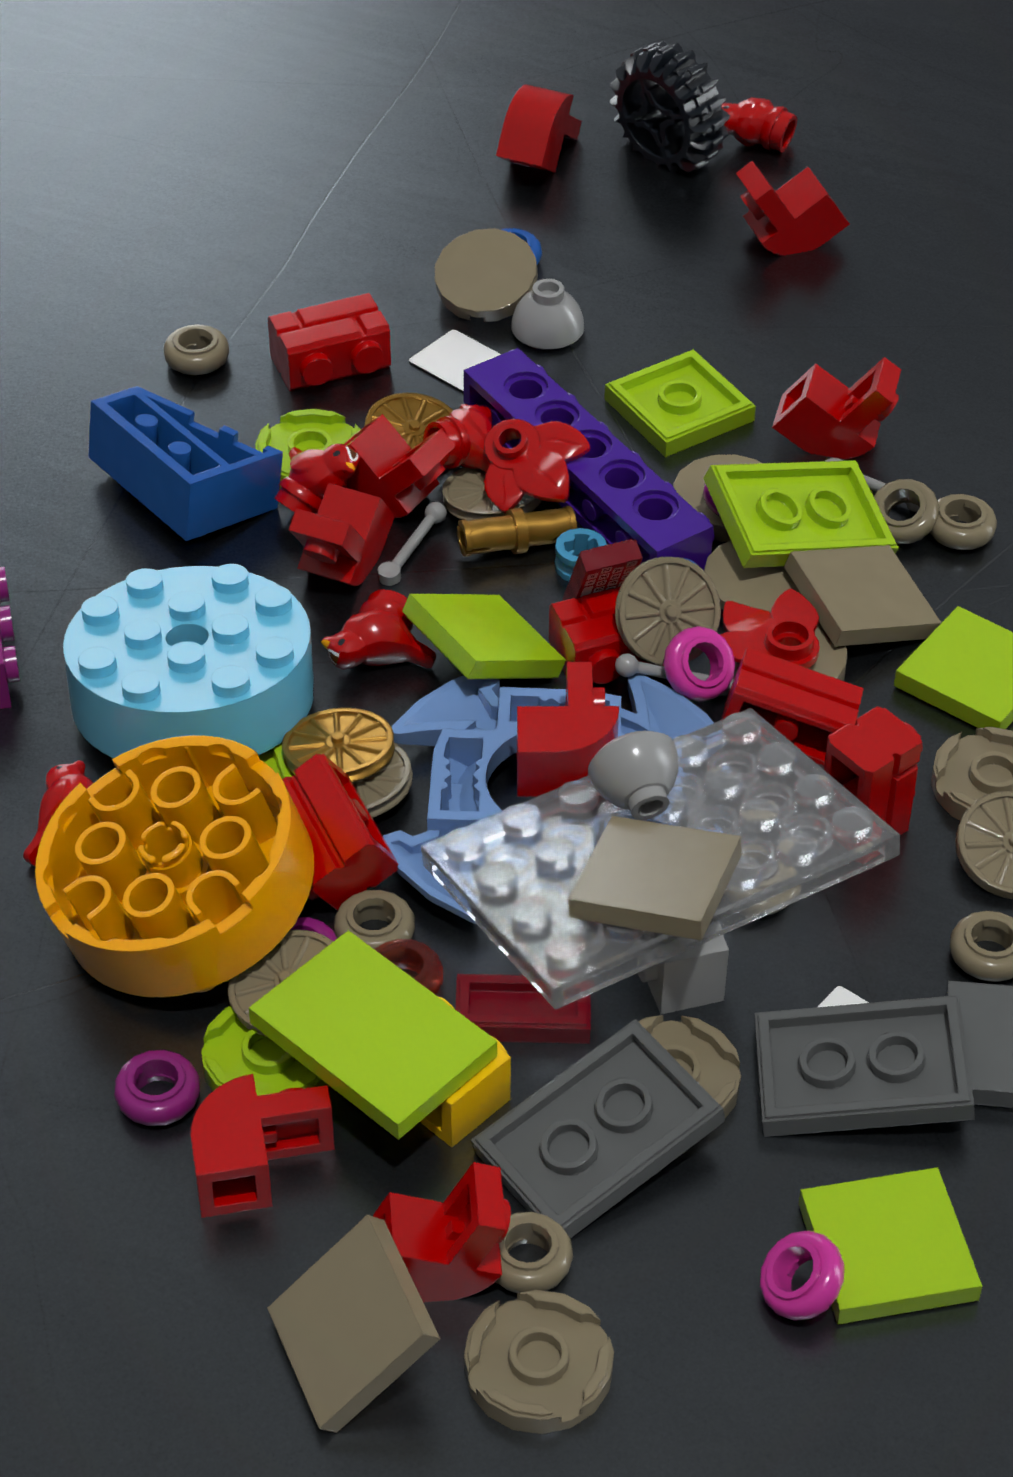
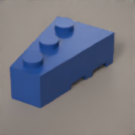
M139 386L91 400L88 457L185 541L202 537L207 533L278 508V501L274 498L280 489L282 451L268 445L263 449V452H260L238 442V431L224 425L219 428V432H216L194 422V411Z

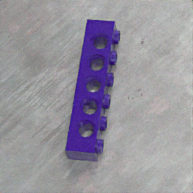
M516 348L463 370L464 404L488 407L492 414V427L507 419H522L533 426L558 421L578 429L589 442L590 451L578 459L566 462L570 478L569 498L564 503L557 502L562 507L571 506L574 510L576 521L581 526L598 532L605 538L607 545L629 539L636 540L643 557L640 564L658 557H679L690 559L703 570L705 569L707 557L712 552V542L714 541L713 525L703 513L697 512L685 501L669 482L663 481L651 470L635 451L629 450L610 432L603 422L595 419L583 408L573 394L561 388L548 376L541 365L535 364L519 348ZM510 440L503 447L514 448L521 440Z

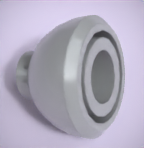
M542 279L535 282L533 290L525 294L518 302L512 316L511 329L519 341L530 347L542 350H555L566 347L581 337L584 332V318L579 304L568 292L564 291V285L560 281Z
M654 731L627 733L611 740L596 753L589 764L588 776L594 788L606 801L618 808L630 810L635 819H651L663 813L669 806L670 802L667 795L674 787L677 778L678 753L675 742L666 734Z

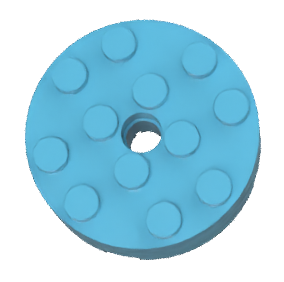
M225 564L219 567L185 566L162 570L148 568L135 570L127 576L126 580L85 600L81 609L69 623L65 633L63 652L74 722L80 733L91 745L112 758L157 740L195 735L233 740L248 746L260 755L282 743L285 734L302 718L308 715L313 703L314 674L311 630L306 611L288 589L262 576L250 573L245 567L238 564Z

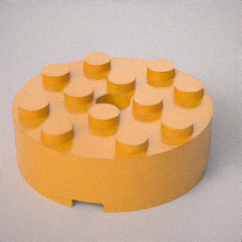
M204 735L171 737L141 745L113 758L112 761L116 768L99 778L87 789L79 783L63 800L51 817L43 833L36 857L35 877L39 898L50 919L82 968L93 978L112 989L143 997H171L195 992H206L218 984L241 974L259 962L275 948L296 924L309 896L314 874L312 842L301 816L279 773H275L271 767L260 760L255 750L236 741Z

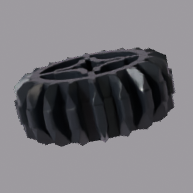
M664 41L653 43L646 48L642 47L631 53L630 57L615 70L617 78L610 84L613 92L616 94L610 100V103L618 110V115L614 118V121L620 123L624 129L622 138H628L633 144L632 152L639 151L645 159L652 160L658 166L665 164L670 172L683 169L689 173L692 170L697 171L707 165L709 160L717 156L718 152L723 149L722 142L729 135L725 123L730 118V115L722 109V104L727 98L720 95L715 86L719 79L710 78L707 73L708 64H698L693 50L683 52L679 43L667 45Z

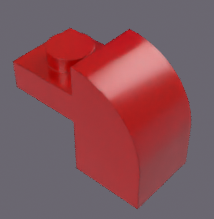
M527 84L521 86L514 95L506 113L496 156L511 163L555 173L563 138L578 140L582 124L581 120L569 115L574 95Z
M753 161L736 172L747 189L740 198L750 211L743 215L761 244L775 254L785 256L815 250L850 225L809 167L805 168L776 191Z
M884 357L851 388H848L815 363L782 394L772 428L810 454L840 459H849L863 455L875 447L881 421L893 411L898 402L899 395L896 394L901 369Z
M381 414L353 434L344 443V445L352 448L360 456L356 472L348 479L346 488L382 498L395 514L394 518L406 516L440 484L436 478L445 471L440 461L456 445L441 428L411 448L387 418Z
M328 483L317 514L296 508L288 529L304 546L297 569L352 586L362 584L380 558L395 514L380 497Z
M567 662L565 706H517V797L568 796L594 787L588 776V767L596 753L605 744L618 737L619 706H605V687H593L592 662Z
M249 1074L224 1083L204 1099L197 1109L191 1125V1144L201 1218L273 1207L268 1160L334 1150L332 1107L327 1085L305 1089L288 1088L279 1093L257 1096L254 1075Z
M473 1162L444 1202L389 1192L373 1214V1217L385 1221L423 1302L449 1301L471 1296L486 1289L502 1276L499 1243L503 1241L508 1232L511 1208L509 1201L503 1199L500 1167Z

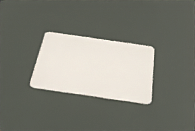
M451 330L411 357L409 361L464 392L463 370L501 354L457 330Z

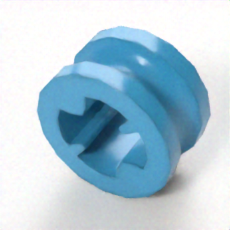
M584 528L570 529L562 533L557 538L555 544V569L557 574L569 582L579 553L584 550L607 545L605 538L596 531Z

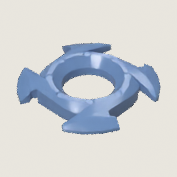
M635 673L633 676L628 677L627 683L633 712L621 708V696L605 693V706H619L618 737L636 731H654L670 736L675 742L678 753V774L674 787L667 795L670 802L669 806L660 815L643 821L681 827L683 765L693 760L708 765L729 748V741L722 732L718 731L719 728L707 713L683 695L645 675ZM461 676L419 699L392 725L394 743L435 746L430 779L427 831L415 836H411L401 830L383 835L399 864L398 874L429 901L467 921L477 924L480 918V908L473 879L488 886L517 894L568 899L610 818L618 816L635 819L630 810L616 807L607 816L589 825L572 829H544L527 825L512 818L501 810L490 796L487 783L492 772L502 761L517 752V706H565L566 689L500 687L499 679L468 680L465 676Z

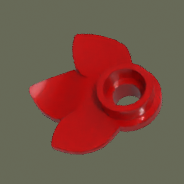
M507 419L497 423L490 429L484 441V451L490 463L484 479L488 498L503 513L513 509L521 501L524 494L544 501L566 502L569 498L570 478L566 462L578 459L590 451L589 442L578 429L558 421H551L536 426L522 419ZM510 440H521L514 448L503 447Z
M794 589L784 591L776 599L771 611L757 609L730 600L725 602L723 627L726 632L720 635L725 638L731 647L735 662L741 663L747 647L805 668H810L814 665L819 657L820 644L814 632L818 626L819 615L814 606Z

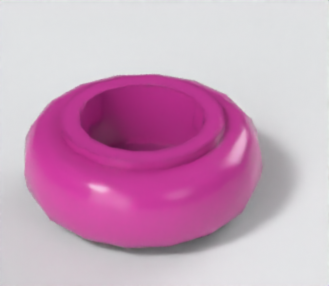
M697 626L684 629L671 639L665 649L663 666L666 679L677 693L689 700L702 702L715 699L727 690L734 677L735 660L733 651L724 637L713 629ZM693 647L699 648L709 659L710 674L705 681L695 677L689 668L688 658Z
M809 1230L794 1232L779 1240L767 1253L761 1267L760 1288L765 1302L777 1315L794 1321L812 1319L825 1312L837 1299L844 1283L845 1265L840 1250L827 1236ZM813 1260V1271L809 1280L801 1288L791 1291V1281L795 1271L803 1263Z

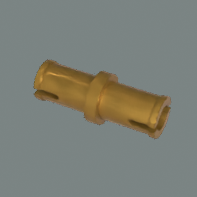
M571 506L524 513L521 508L507 510L506 516L468 521L466 519L459 520L457 538L463 557L471 556V554L508 549L513 554L527 553L531 546L556 543L557 538L562 533L570 529H576L577 522Z

